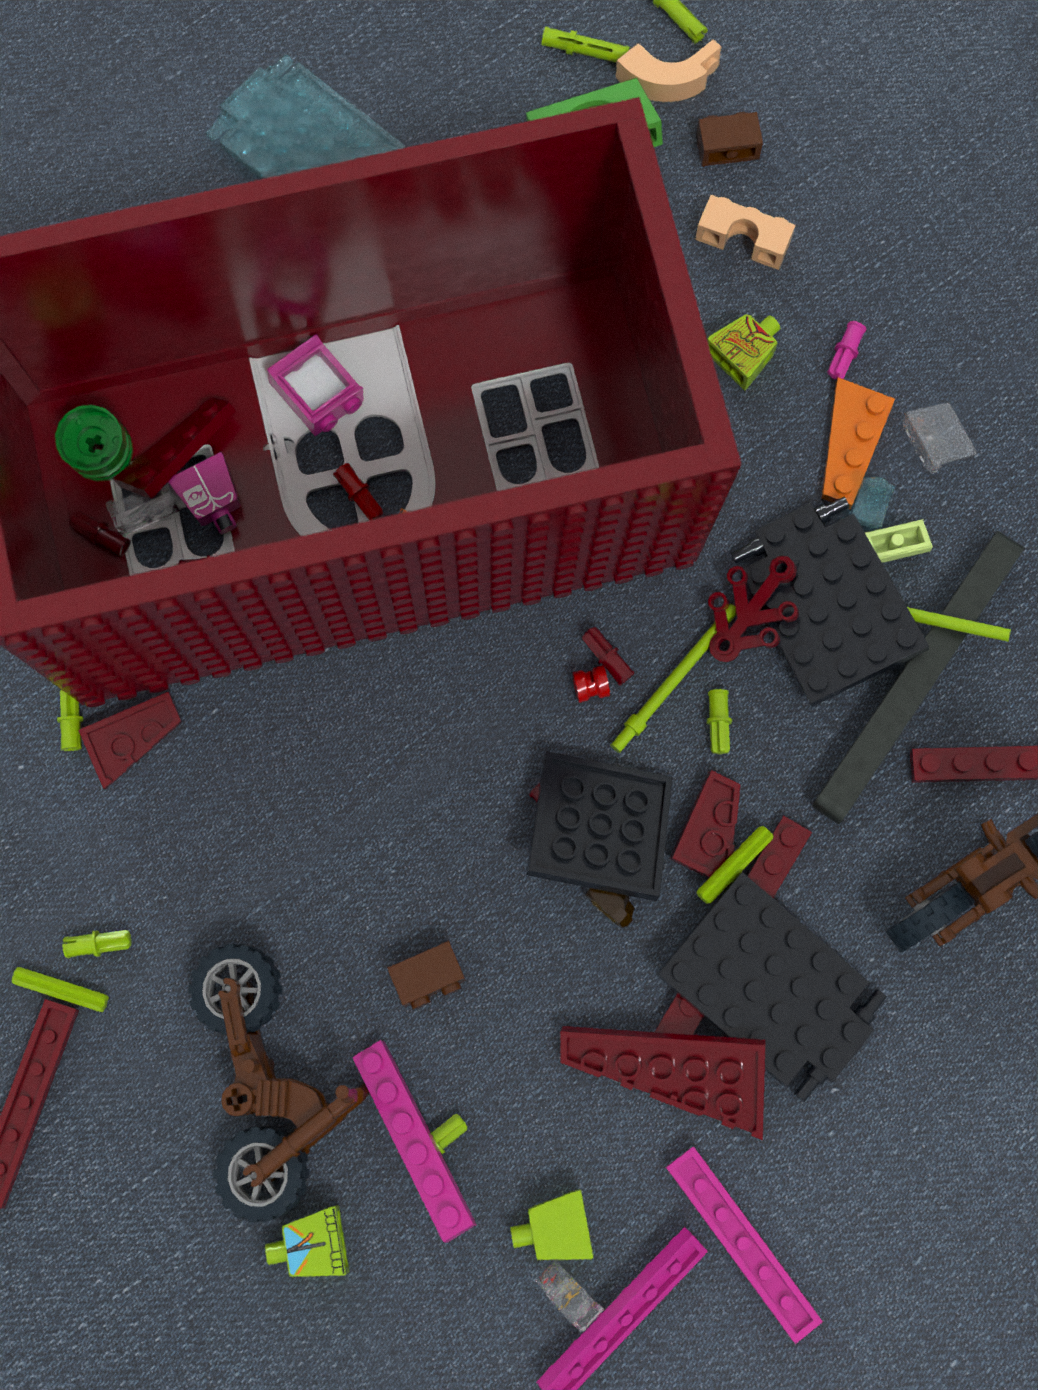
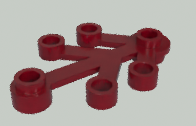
M778 556L771 561L769 566L770 575L749 603L746 590V582L748 580L746 571L740 566H734L729 569L727 579L733 586L737 620L731 628H729L726 609L729 606L728 598L721 592H715L710 595L708 604L714 611L717 633L712 637L709 648L716 660L725 663L731 662L739 656L741 650L763 646L766 648L776 647L780 641V636L771 627L764 628L759 635L741 636L749 626L782 620L793 622L798 618V607L790 601L783 602L778 608L760 611L780 583H788L796 576V565L789 557ZM780 563L787 564V570L783 573L776 571ZM735 572H742L743 576L740 581L735 582L732 580ZM718 597L723 598V605L718 608L714 607V600ZM786 607L794 608L792 616H783V611ZM767 633H774L775 639L771 643H765L764 636ZM723 641L730 642V648L727 651L720 650V644Z

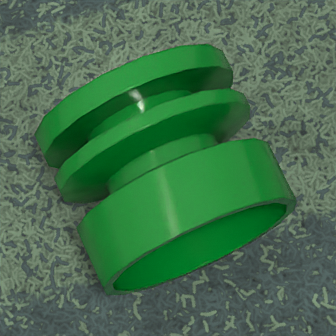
M95 405L78 406L67 412L58 423L55 433L56 448L62 459L84 478L96 482L109 481L130 465L133 455L132 439L126 428L105 408ZM95 444H96V445H101V444L104 445V447H103L102 450H99V449L94 450V449H93V446H94Z

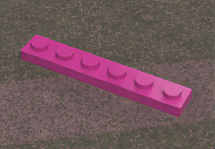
M380 1040L353 1056L352 1058L442 1241L447 1243L476 1226L477 1224L386 1043Z
M694 1146L666 1166L671 1176L791 1340L796 1344L819 1326L823 1321Z
M684 1227L646 1265L645 1269L630 1285L623 1289L620 1295L596 1318L587 1330L571 1344L565 1353L547 1369L536 1382L542 1390H577L708 1251Z

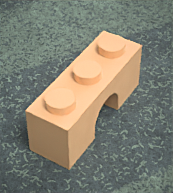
M710 195L699 221L695 240L723 250L731 236L744 234L750 237L755 244L751 260L779 270L791 242L795 224L789 223L781 217H772L761 213L756 208L738 205L728 198Z

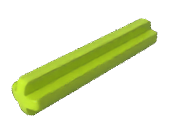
M764 826L758 827L697 890L696 893L699 898L707 904L712 903L773 840V834Z
M17 967L11 981L15 985L98 1012H103L108 1004L109 997L106 994L22 967Z

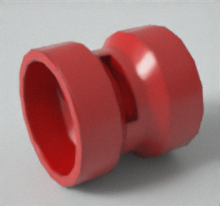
M603 665L593 667L592 671L589 672L582 670L572 672L578 703L589 701L590 697L594 696L599 698L610 696L608 678Z

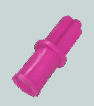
M850 321L847 324V329L841 342L837 343L834 348L836 353L827 371L830 378L834 380L837 377L844 379L852 359L857 358V348L863 334L866 332V327L857 321Z

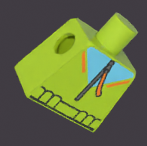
M339 1205L282 1226L284 1240L265 1244L268 1265L287 1262L290 1277L342 1276L350 1272Z

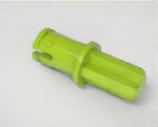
M714 689L708 692L709 718L706 720V724L710 725L711 752L715 754H726L730 751L729 724L732 723V719L729 718L728 710L729 691L725 689Z
M60 690L61 717L57 718V722L60 723L61 750L78 751L82 749L81 735L78 730L81 729V722L83 721V717L79 716V702L63 690Z
M95 930L92 934L64 937L63 942L67 944H62L66 958L91 954L99 957L103 952L129 949L132 939L128 930L100 933L98 930Z
M454 1114L435 1129L431 1135L440 1153H445L444 1148L466 1132L468 1127L460 1115Z

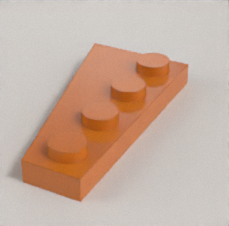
M837 377L821 498L834 502L845 497L850 506L848 509H851L895 399Z

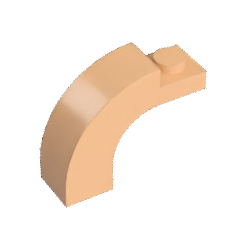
M713 39L689 59L677 63H667L654 58L638 43L617 60L616 78L621 83L637 78L649 100L659 102L685 100L705 89L707 75H711L719 66L721 46Z

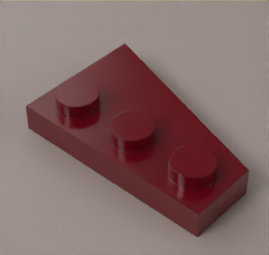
M166 692L78 730L103 789L106 790L180 725L182 719L170 692Z
M712 770L708 772L669 858L670 860L709 878L734 853L735 824L737 823L741 784Z

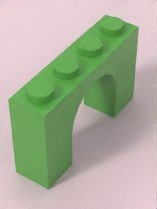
M637 78L526 112L527 121L640 97L653 147L663 145L661 119Z

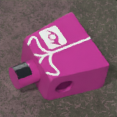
M221 452L174 475L169 480L173 490L201 526L214 522L220 534L228 533L237 527L230 512L241 507L228 464Z

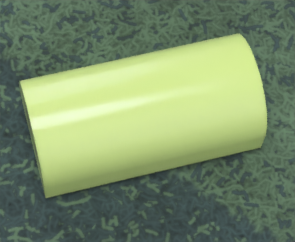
M923 519L865 533L882 563L930 552L933 547Z

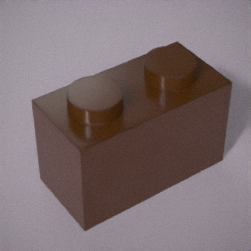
M738 112L734 115L719 117L712 115L698 120L696 139L701 167L760 159L763 140L757 112Z
M449 941L387 968L402 1005L405 1008L411 1005L412 1010L431 1003L429 997L439 992H442L443 996H447L462 989L460 983L466 981Z

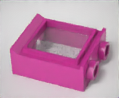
M317 334L267 369L270 385L314 436H317L322 431L328 432L333 429L341 417L347 413L350 415L356 412L364 401L363 387L359 386L321 342Z

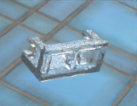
M168 483L152 499L135 493L115 503L111 500L105 503L115 528L123 537L181 511Z

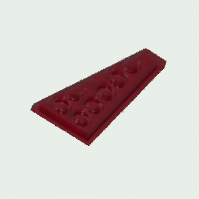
M562 1026L560 1031V1063L596 1077L605 1076L620 1082L622 1087L630 1090L636 1088L647 1092L651 1098L698 1116L704 1114L722 1121L721 1125L732 1129L738 1127L751 1132V1136L763 1140L766 1040Z

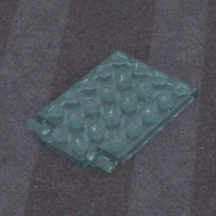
M287 54L274 66L269 65L265 70L259 67L219 106L221 113L217 116L218 120L205 132L211 141H215L228 129L229 131L219 139L220 146L260 179L406 148L402 142L299 62L282 78L281 75L293 64V60Z

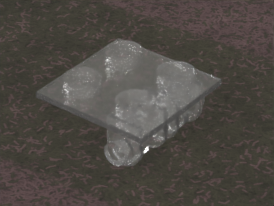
M949 402L909 411L904 414L906 417L902 420L904 423L902 428L906 431L910 441H912V446L920 445L915 452L916 454L923 453L919 457L924 465V469H929L931 474L939 471L942 468V464L977 455L970 438Z

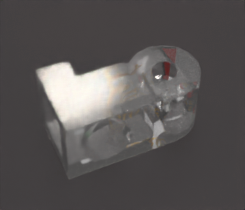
M554 1260L536 1279V1282L547 1293L548 1298L570 1323L581 1332L604 1310L557 1260Z

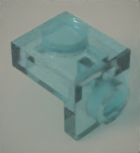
M865 477L852 511L860 525L876 530L882 527L890 498L895 490L894 485L889 484L883 478Z

